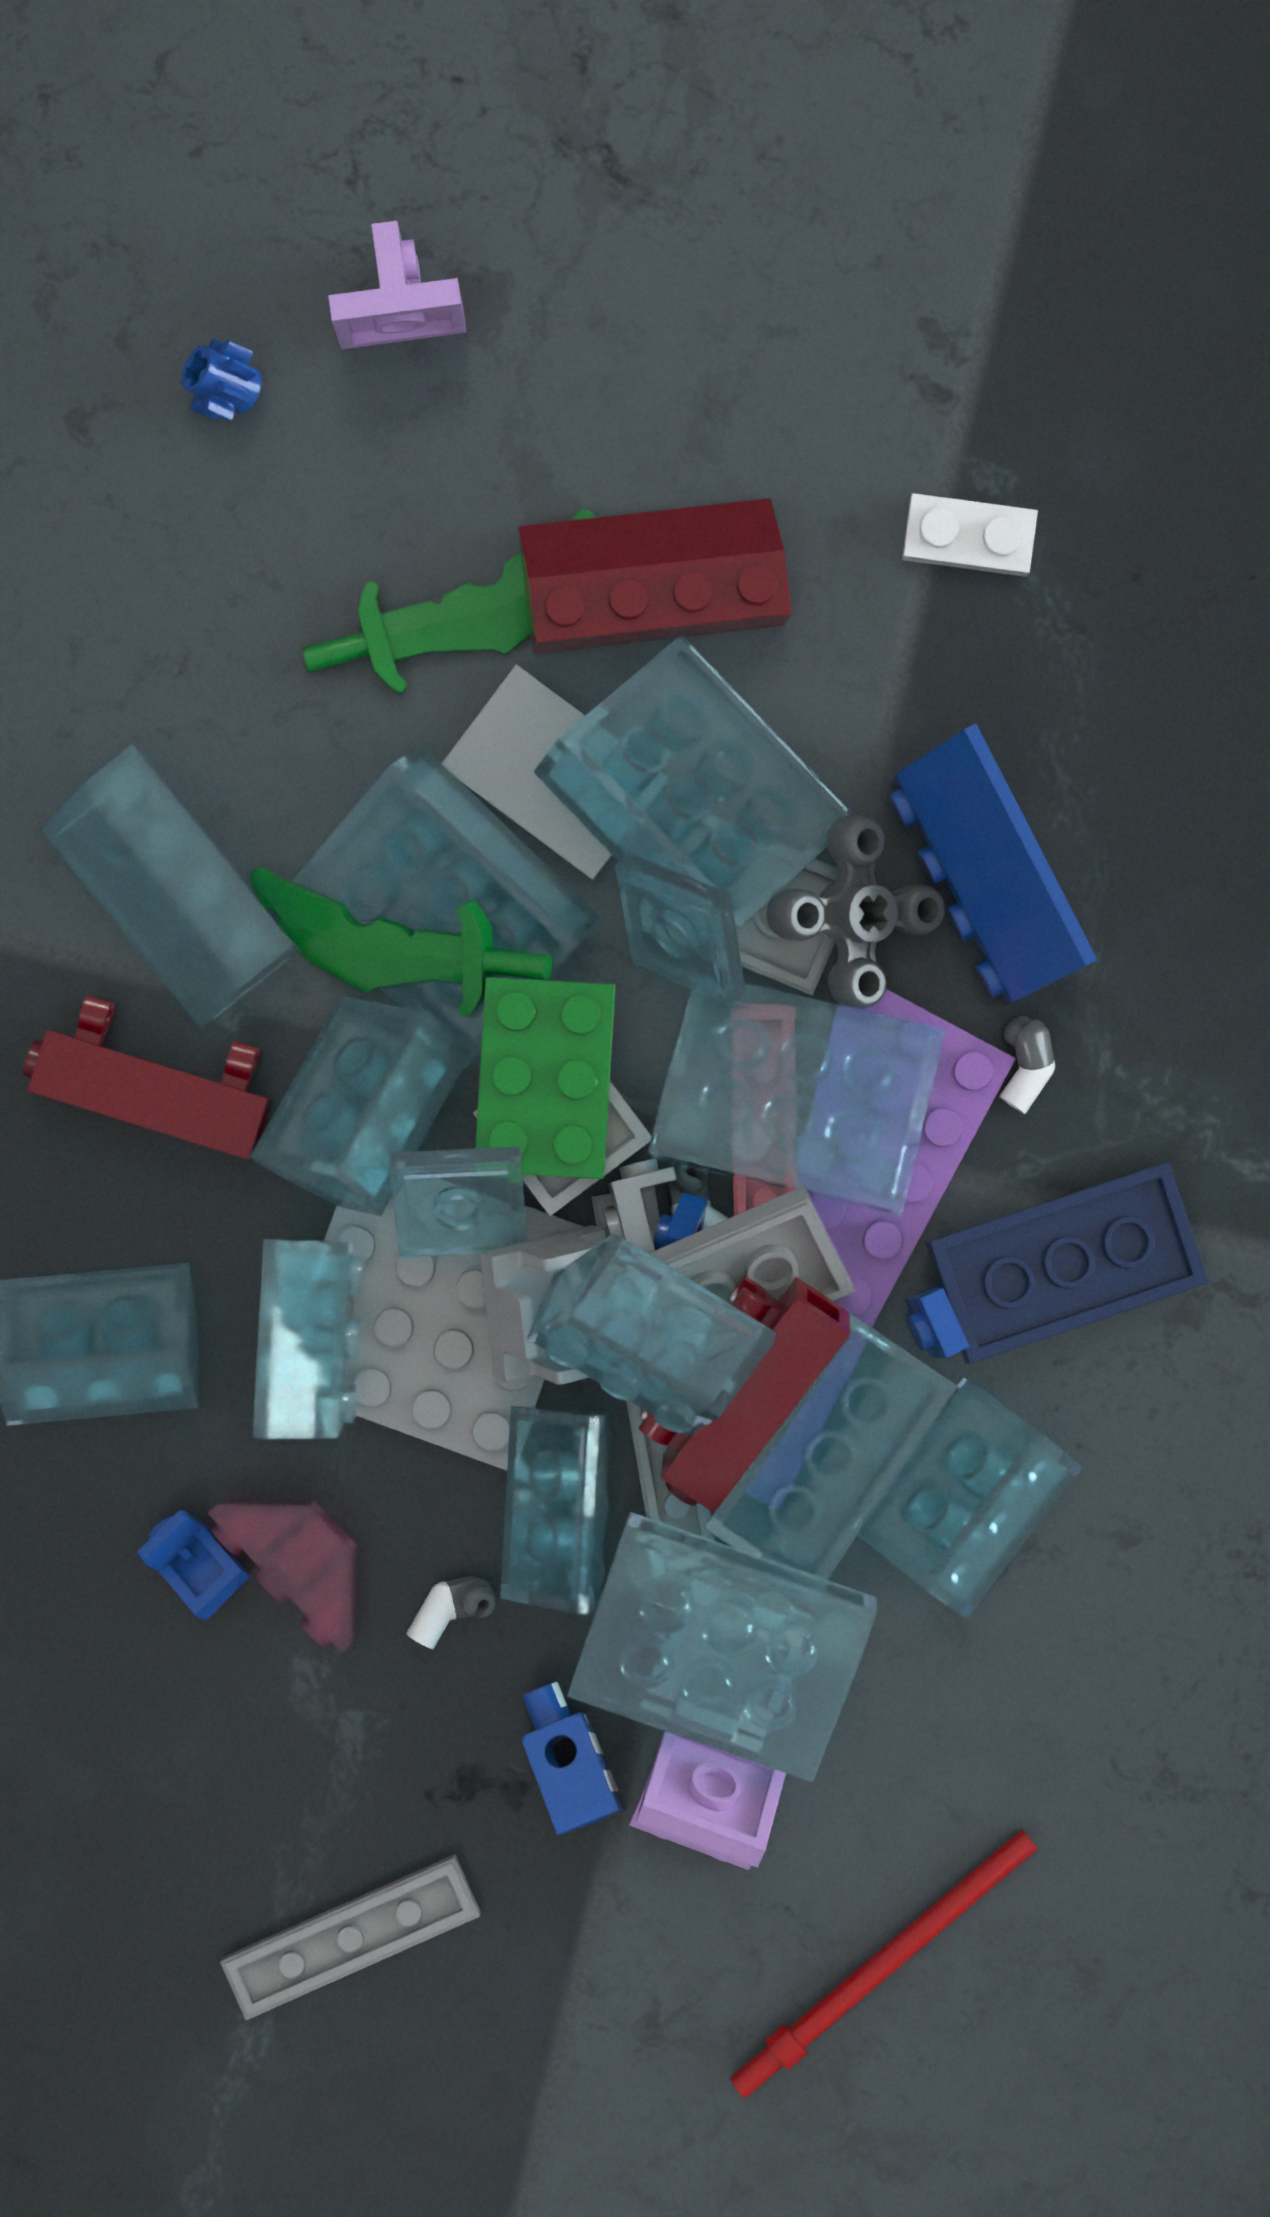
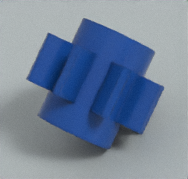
M212 339L209 348L199 346L194 349L185 362L181 378L183 388L195 394L190 409L213 420L221 417L231 421L234 412L238 414L246 413L256 402L262 383L260 372L248 366L253 351L229 339L224 343Z

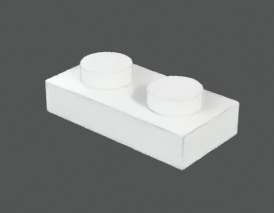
M912 493L909 502L902 560L1027 577L1030 573L1038 510Z

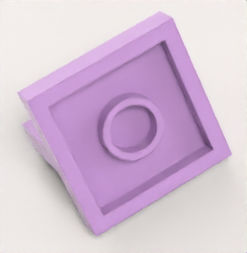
M397 221L371 224L380 288L328 295L331 320L341 349L467 333L458 278L422 283L414 239L402 241Z
M670 1714L661 1736L653 1766L635 1805L629 1826L749 1870L751 1866L758 1868L766 1851L790 1759Z

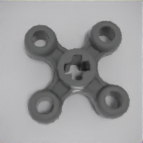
M858 815L838 819L831 825L827 833V850L836 861L838 868L836 883L826 887L819 897L811 891L802 889L780 891L770 900L767 906L766 917L772 932L783 939L804 941L815 937L820 931L828 937L835 939L839 954L837 963L833 965L828 975L829 993L842 1006L864 1009L878 1003L886 991L887 981L885 973L881 966L876 963V943L889 936L894 928L901 933L911 935H925L934 932L944 919L945 904L940 893L930 886L907 884L898 887L891 893L884 886L877 884L874 873L875 862L881 857L885 849V834L880 824L875 820Z

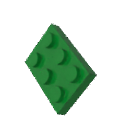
M497 977L485 978L474 1172L604 1179L615 984Z

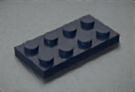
M1169 1161L925 1242L940 1288H944L970 1346L961 1351L965 1364H972L1209 1283Z

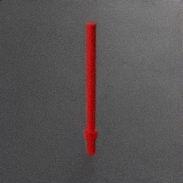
M1021 1829L790 2027L785 2023L764 2039L767 2046L729 2078L738 2092L744 2098H747L783 2066L790 2070L808 2054L805 2047L1037 1851L1036 1845Z

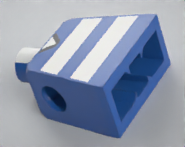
M558 1682L523 1695L522 1698L535 1731L522 1736L521 1740L557 1835L569 1834L626 1810L588 1715L580 1712L571 1716ZM570 1738L576 1751V1757L570 1765L561 1767L558 1764L553 1749L561 1739Z

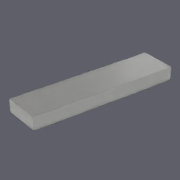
M454 1854L222 1957L220 1963L245 2020H248L478 1918L481 1912L458 1859Z

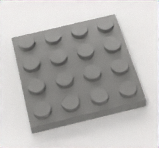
M359 1145L271 1385L511 1472L545 1379L537 1375H531L505 1382L494 1377L480 1253L585 1226L554 1215L549 1216L544 1211Z

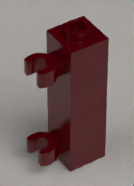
M86 995L74 1037L46 1030L43 1041L36 1039L33 1041L23 1070V1075L31 1078L27 1091L243 1159L255 1160L274 1101L248 1092L259 1062L261 1049L233 1041L222 1081L218 1083L102 1047L113 1019L116 1004Z
M743 1276L729 1295V1299L733 1302L728 1307V1310L742 1321L757 1326V1330L690 1419L684 1417L672 1404L657 1395H654L640 1414L644 1421L639 1426V1430L653 1441L669 1446L663 1453L661 1479L666 1481L665 1485L668 1490L680 1501L691 1506L699 1503L715 1513L850 1336L849 1312L798 1277L794 1279L778 1301L761 1285Z

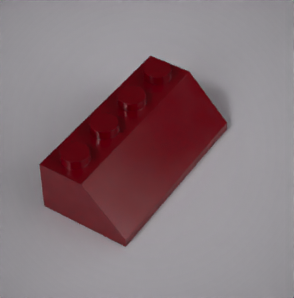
M770 498L518 527L534 654L785 626L792 615L785 552Z

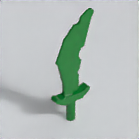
M584 509L571 520L595 517L591 511ZM519 553L504 563L503 575L496 584L484 587L473 585L469 581L445 594L442 602L438 605L431 600L380 614L377 604L380 592L379 585L373 581H368L362 592L358 609L362 631L325 641L322 644L318 643L304 647L302 651L309 673L328 666H335L370 656L376 676L398 695H402L407 690V682L397 673L394 661L430 652L495 651L506 655L531 635L522 555Z
M259 866L250 873L251 885L264 907L276 912L280 918L279 928L308 961L366 994L378 987L427 980L461 982L463 1000L458 1007V1012L464 1017H468L484 1003L486 977H493V974L548 980L551 975L552 958L549 954L493 948V927L482 908L473 899L456 909V914L461 922V933L418 929L413 933L408 926L383 917H379L371 924L359 923L349 915L345 904L284 880L265 867Z

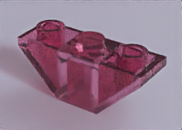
M223 1499L208 1513L216 1522L211 1531L220 1543L235 1556L245 1551L261 1568L255 1575L261 1585L279 1602H283L289 1597L305 1613L300 1623L316 1642L326 1649L334 1643L341 1652L352 1644L356 1637L358 1546L314 1500Z

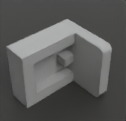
M656 1158L619 1167L622 1180L608 1184L614 1209L603 1211L605 1225L612 1249L623 1246L626 1259L655 1251L640 1190L669 1183L677 1179L674 1167L659 1170Z

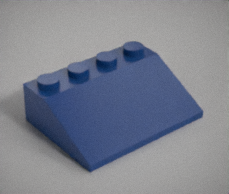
M976 723L962 730L895 774L892 782L896 790L888 794L893 809L902 825L907 828L914 824L926 847L917 851L920 861L934 885L944 881L955 903L946 908L948 915L962 941L973 938L984 960L976 964V969L992 998L1002 994L1006 1004L1009 1005L1098 960Z

